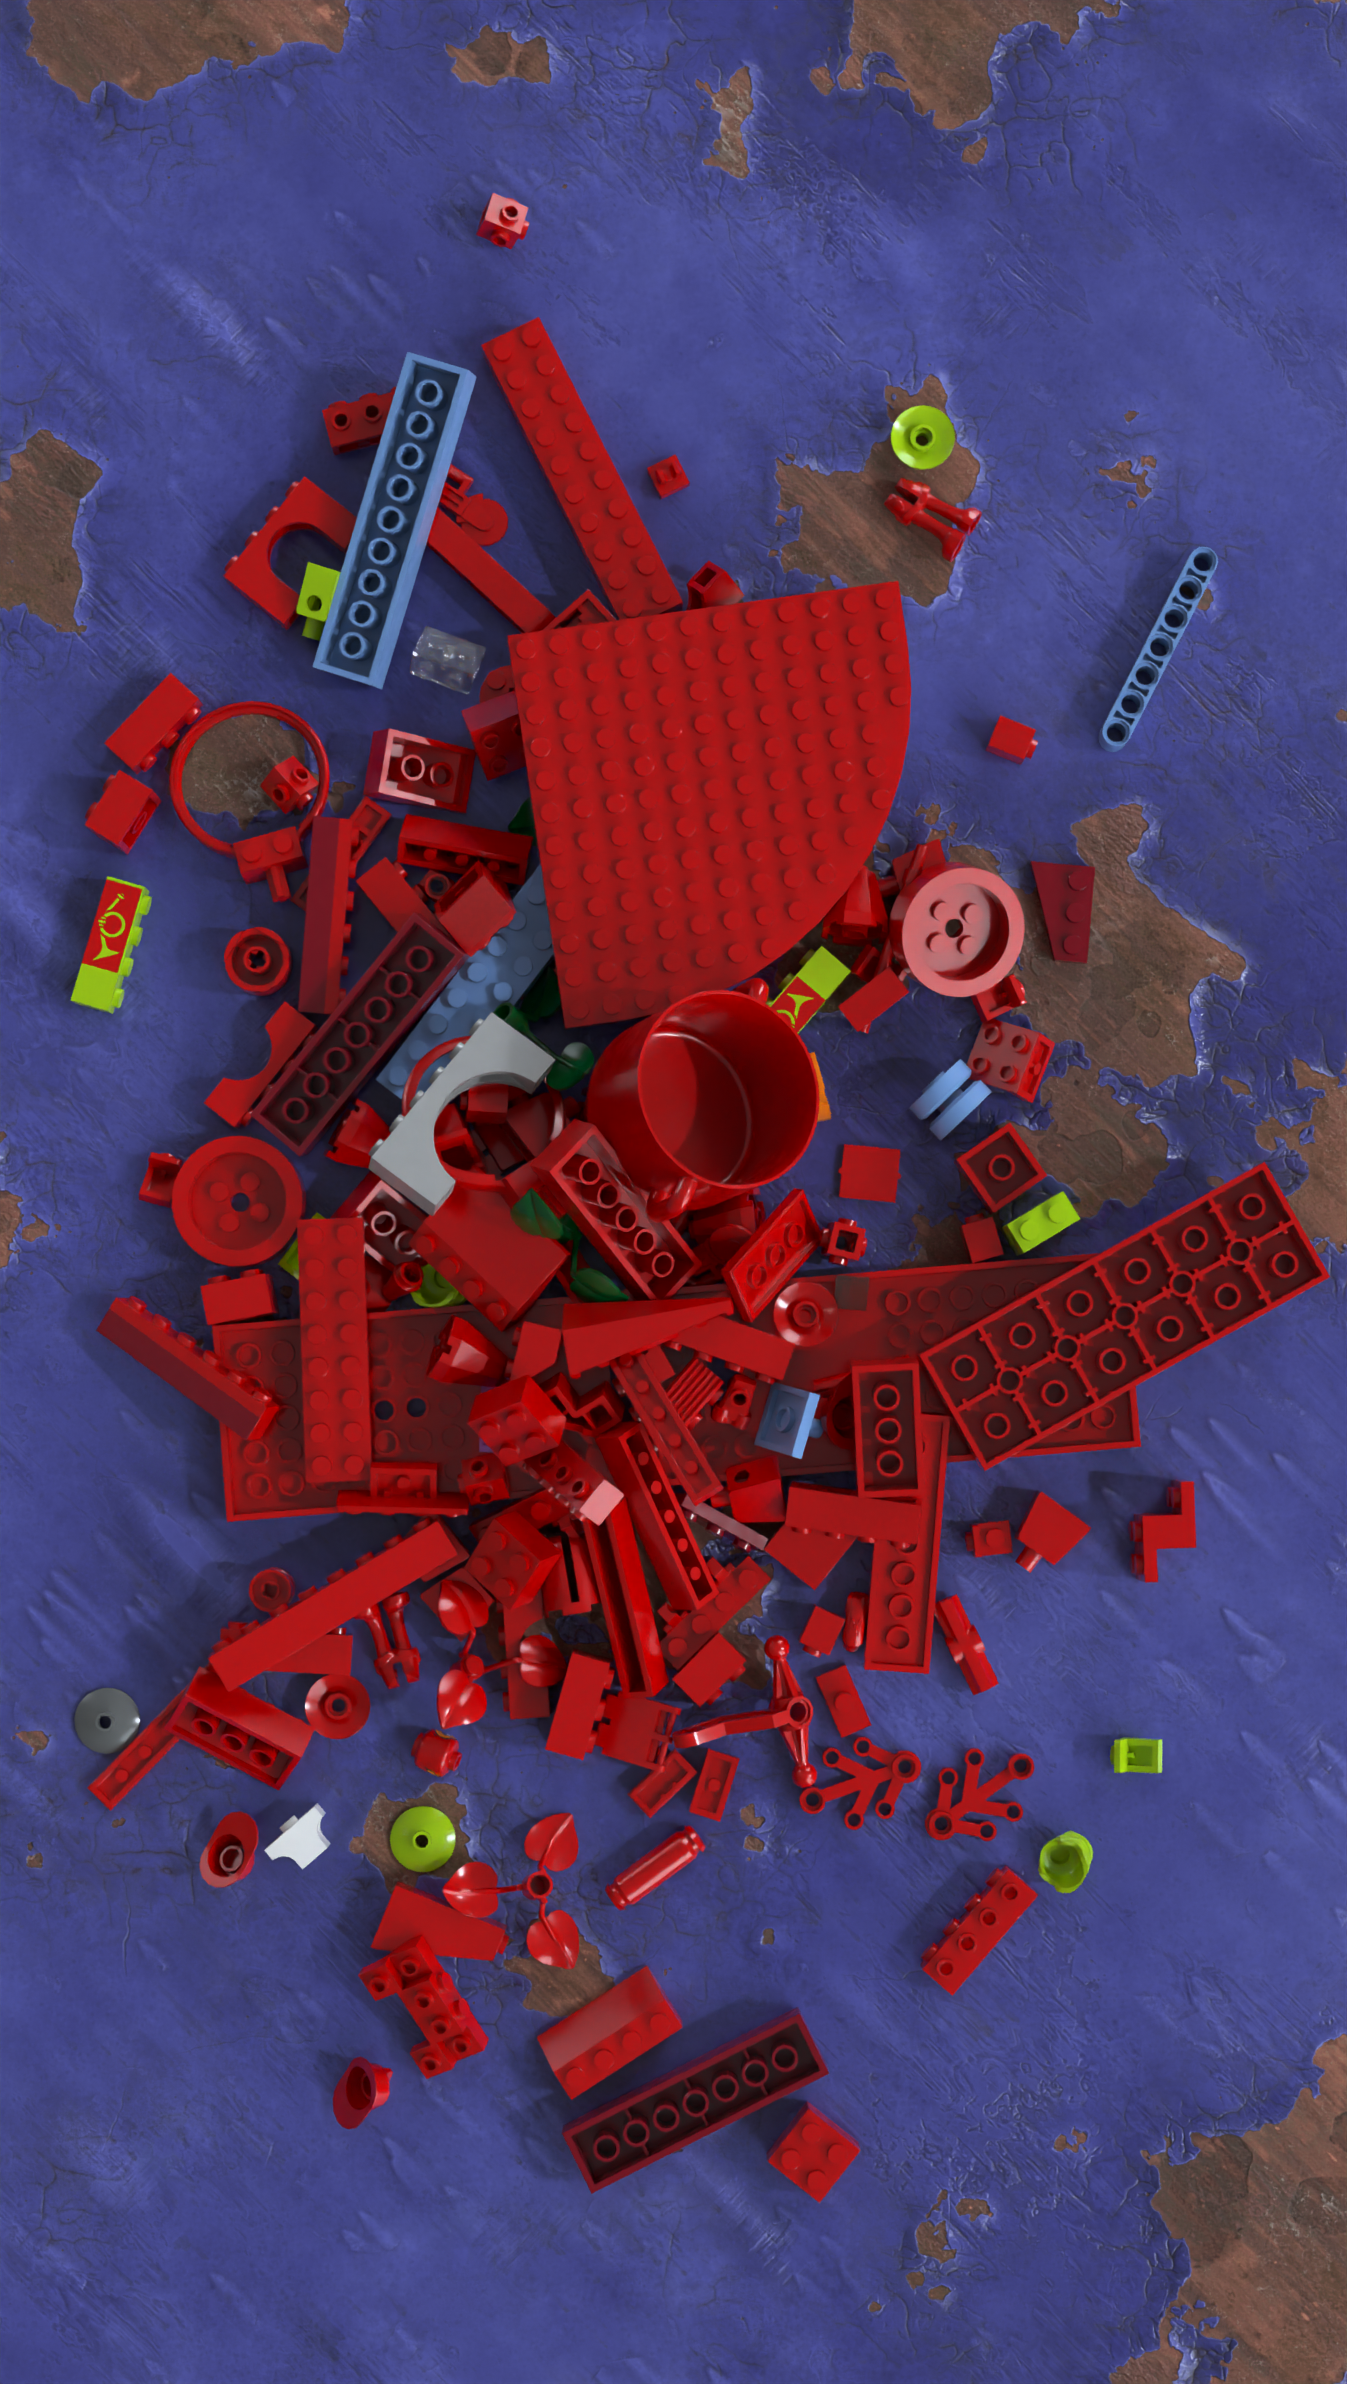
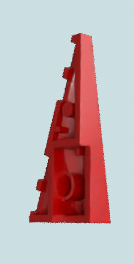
M731 1297L563 1304L562 1334L569 1375L571 1379H577L581 1377V1372L597 1365L603 1368L609 1365V1360L629 1353L632 1356L679 1337L678 1332L696 1325L697 1328H701L707 1325V1320L726 1313L730 1316L734 1314Z

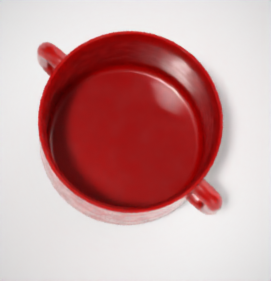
M761 978L750 979L731 991L712 990L692 994L638 1022L619 1034L608 1045L593 1069L587 1091V1122L594 1124L615 1150L618 1160L629 1179L648 1197L645 1213L653 1223H662L684 1212V1210H697L714 1206L776 1180L799 1161L811 1142L817 1125L820 1100L816 1070L807 1047L799 1034L781 1014L766 1004L769 987ZM605 1162L606 1169L616 1181L631 1194H635L630 1182L623 1174Z

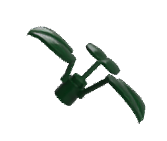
M547 966L526 996L521 1009L519 1007L515 1008L509 1002L500 1004L493 1013L523 1036L528 1037L539 1048L555 1059L556 1062L553 1063L546 1079L551 1088L563 1091L575 1086L584 1078L585 1074L589 1073L594 1064V1055L587 1045L575 1042L567 1045L559 1056L529 1031L528 1022L536 1023L539 1018H550L561 1008L557 975Z
M530 1188L521 1199L514 1203L510 1211L511 1218L526 1233L531 1235L540 1234L542 1238L556 1239L561 1244L573 1240L570 1276L574 1280L570 1284V1289L584 1303L628 1301L630 1296L622 1293L603 1273L592 1268H581L577 1271L578 1248L582 1234L578 1232L579 1227L568 1213L558 1220L533 1188Z

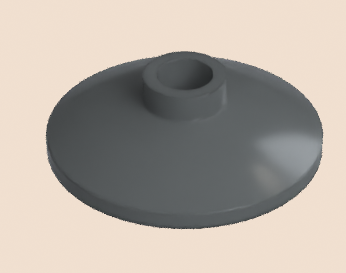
M101 1688L89 1693L80 1702L75 1713V1729L78 1737L85 1746L99 1753L110 1754L123 1750L135 1739L140 1728V1713L135 1701L127 1693L115 1688ZM102 1716H108L111 1719L110 1727L104 1728L101 1726L100 1719Z

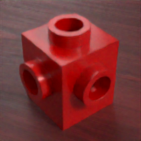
M492 193L483 209L476 235L491 241L496 246L512 249L517 239H524L528 230L529 222L525 220L528 207L519 204L512 198H505Z
M293 755L274 766L260 787L287 814L295 808L302 810L307 807L314 799L311 794L319 783Z
M838 1218V1222L828 1223L827 1228H822L819 1236L818 1246L822 1247L821 1255L828 1256L829 1263L847 1267L848 1262L859 1261V1258L864 1256L867 1247L866 1229L856 1227V1221L845 1218ZM838 1237H842L845 1240V1246L842 1249L836 1247Z
M494 1453L461 1460L463 1474L457 1475L461 1494L467 1493L471 1506L487 1504L491 1501L510 1497L506 1468Z

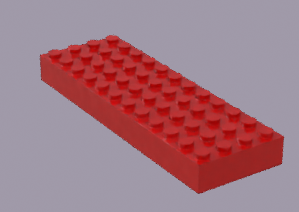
M1263 1162L918 1354L917 1357L980 1469L986 1471L1321 1283L1330 1276L1269 1168Z

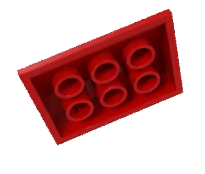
M476 1165L472 1166L471 1169L468 1171L472 1173L485 1174ZM455 1185L453 1192L433 1216L429 1215L424 1220L408 1244L492 1324L503 1332L523 1319L570 1253L556 1239L542 1238L540 1234L531 1235L518 1227L511 1218L510 1207L500 1193L474 1191Z

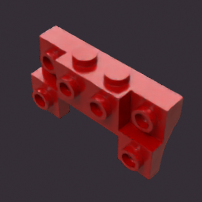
M422 1935L404 1942L387 1956L361 1969L358 1976L374 2000L377 2001L397 1993L427 2038V2040L414 2045L410 2051V2055L426 2079L452 2070L458 2060L484 2051L489 2040L487 2035L470 2011L468 2002L461 1997L453 1985L451 1976L444 1971Z

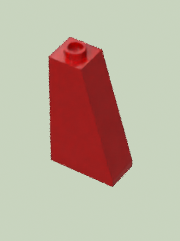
M398 1881L371 1947L377 1950L394 1951L404 1942L422 1935L434 1955L493 1961L496 1953L503 1955L510 1936L504 1934L507 1925L488 1917L471 1918L456 1911L447 1900Z

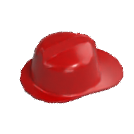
M848 1374L839 1382L833 1397L824 1404L820 1417L822 1427L832 1443L840 1449L846 1450L854 1449L851 1374Z
M242 1811L231 1812L218 1824L200 1857L199 1868L201 1876L207 1884L216 1888H224L245 1878L251 1872L255 1860L254 1853L258 1844V1828L256 1822L249 1814Z
M361 2056L352 2060L348 2069L339 2080L333 2095V2112L337 2122L343 2128H357L371 2110L382 2106L388 2100L390 2094L389 2081L393 2071L390 2068H383L379 2064L369 2063L366 2058Z

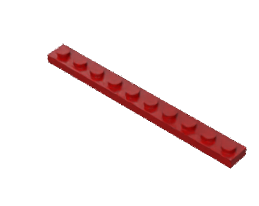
M573 1240L561 1244L570 1255L555 1275L573 1304L584 1303L570 1289V1284L574 1280L570 1276ZM578 1248L577 1271L581 1268H590ZM642 1352L632 1356L626 1353L609 1360V1365L695 1507L723 1490L722 1484Z

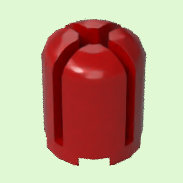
M585 1532L579 1538L569 1537L579 1596L577 1601H572L561 1535L548 1537L547 1539L562 1554L541 1586L545 1618H549V1611L562 1610L563 1616L592 1611V1604L601 1603Z

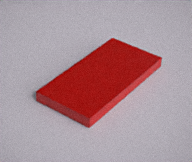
M794 1188L721 1269L743 1321L753 1322L818 1247L821 1231L803 1189Z

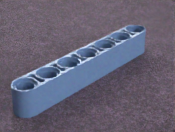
M1198 547L1185 562L1099 732V743L1106 751L1117 752L1126 745L1217 568L1218 558L1211 548ZM1194 559H1204L1208 563L1209 569L1207 571L1198 570L1194 566ZM1184 586L1191 588L1194 592V598L1184 599L1179 593V588ZM1165 616H1176L1180 621V626L1178 628L1169 627L1165 622ZM1153 643L1163 645L1166 654L1160 657L1155 656L1151 652L1150 645ZM1139 671L1147 672L1151 677V683L1149 685L1140 684L1136 679V673ZM1123 700H1132L1137 706V712L1126 713L1121 706V702ZM1110 728L1120 730L1123 737L1122 741H1111L1107 736V730Z

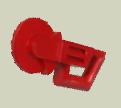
M450 464L447 477L461 486L457 490L445 482L438 504L457 516L456 524H461V529L479 546H491L499 542L505 536L508 529V516L505 509L496 501L484 499L483 493L467 497L465 494L473 484L474 479Z
M737 1224L721 1225L714 1229L710 1238H706L704 1243L691 1249L702 1263L694 1275L697 1276L708 1269L711 1272L699 1278L691 1276L683 1286L714 1285L723 1280L724 1277L721 1269L753 1233Z

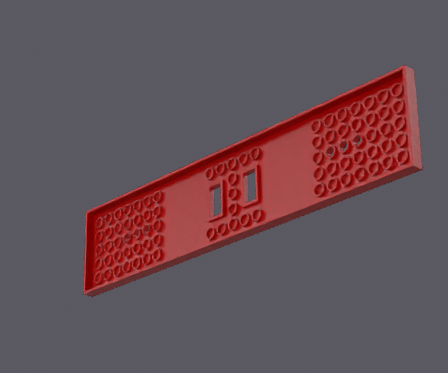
M1099 1253L790 1278L753 1322L742 1320L727 1284L681 1287L669 1300L731 1297L734 1304V1314L728 1316L724 1313L719 1316L784 1339L777 1331L773 1320V1309L778 1296L792 1284L798 1282L817 1283L826 1288L836 1300L839 1311L836 1329L825 1342L817 1346L799 1347L795 1345L782 1381L775 1379L776 1383L816 1394L813 1380L851 1371L850 1361L896 1359L908 1355L909 1358H917L919 1363L921 1412L949 1414L917 1355ZM570 1298L537 1299L521 1321L503 1332L473 1305L367 1313L372 1462L437 1463V1493H461L457 1475L463 1474L461 1460L493 1453L479 1452L480 1437L467 1423L475 1396L481 1394V1386L439 1382L425 1375L433 1347H437L440 1342L438 1336L452 1314L468 1321L507 1357V1364L508 1359L515 1360L517 1347L512 1346L516 1326L522 1327L523 1322L526 1321L562 1330L563 1304H573ZM801 1311L799 1318L803 1322H808L811 1319V1315L808 1311ZM300 1319L212 1326L214 1353L222 1359L221 1364L229 1370L233 1368L243 1373L247 1377L246 1382L254 1388L260 1387L273 1396L271 1400L280 1406L261 1438L256 1440H245L219 1421L227 1522L343 1513L336 1511L339 1490L371 1491L370 1481L306 1483ZM564 1339L562 1340L557 1363L532 1378L537 1385H540L561 1371L579 1397L606 1380L611 1386L609 1365L603 1368L597 1365L581 1372V1377L571 1379ZM659 1344L676 1373L660 1383L664 1390L668 1388L694 1357V1349L682 1345L681 1351ZM647 1350L642 1351V1354L644 1355V1354L647 1353L648 1351H647ZM697 1358L707 1367V1361ZM744 1368L743 1373L740 1374L746 1375L757 1382L749 1410L752 1417L747 1429L740 1430L728 1423L714 1421L710 1417L711 1405L706 1403L699 1411L703 1418L692 1431H689L719 1481H727L726 1470L729 1467L777 1455L781 1476L855 1470L854 1449H840L832 1443L825 1430H823L822 1435L818 1439L808 1436L802 1459L754 1445L771 1384L755 1379L757 1372ZM505 1378L503 1383L497 1382L494 1387L508 1383L510 1379ZM1136 1386L1011 1457L1141 1447ZM833 1396L822 1398L818 1401L814 1415L815 1419L820 1420L824 1404ZM414 1398H420L426 1404V1411L420 1417H414L408 1412V1404ZM380 1401H388L393 1406V1415L387 1420H382L376 1415L375 1408ZM950 1415L947 1463L974 1461V1456ZM563 1430L561 1439L583 1458L588 1444L598 1446L595 1440L596 1437L582 1435V1432ZM660 1452L657 1453L670 1485H681L666 1458H663ZM524 1460L507 1467L505 1466L510 1495L509 1498L505 1499L523 1498L543 1488L537 1481L541 1476L535 1479L522 1468L525 1463ZM612 1477L611 1483L617 1488Z

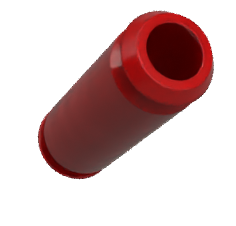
M691 1825L684 1826L685 1830L676 1831L617 1875L611 1885L607 1883L605 1892L618 1910H627V1905L637 1903L696 1859L699 1851L704 1852L706 1846Z

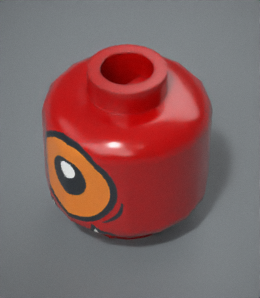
M430 1729L426 1733L421 1732L411 1750L415 1766L437 1777L445 1776L450 1770L455 1771L460 1764L462 1753L458 1752L459 1742L455 1737L437 1729Z

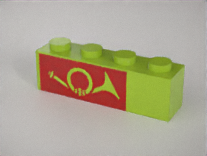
M107 876L72 993L71 1001L75 1004L110 1014L114 1013L115 1007L120 1008L124 997V990L121 989L124 976L129 977L134 960L130 958L133 945L138 946L142 937L143 928L139 927L142 915L148 914L152 902V897L148 896L149 890L146 887Z
M823 946L816 952L811 948L799 962L803 966L796 976L789 973L778 986L782 992L775 1000L769 997L766 1001V1004L781 1014L798 1034L851 972Z

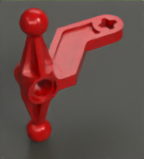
M773 1635L764 1644L766 1656L773 1660V1697L768 1709L718 1716L672 1733L674 1747L688 1748L725 1735L778 1727V1731L781 1733L796 1764L792 1770L793 1782L801 1788H807L812 1786L817 1779L815 1767L808 1763V1729L813 1717V1706L809 1699L804 1697L803 1691H801L786 1660L790 1651L788 1640L781 1635Z

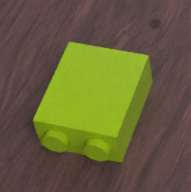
M1064 1191L999 1229L1015 1255L1018 1256L1080 1220V1217Z

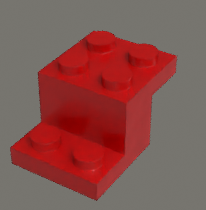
M1171 1480V1487L1166 1489L1167 1506L1172 1507V1513L1134 1514V1521H1129V1539L1135 1542V1554H1130V1571L1135 1573L1137 1580L1145 1583L1158 1582L1157 1549L1196 1548L1194 1481Z

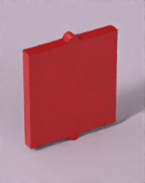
M844 1144L842 1167L838 1169V1173L841 1174L839 1198L896 1203L897 1181L901 1178V1174L898 1173L900 1149Z

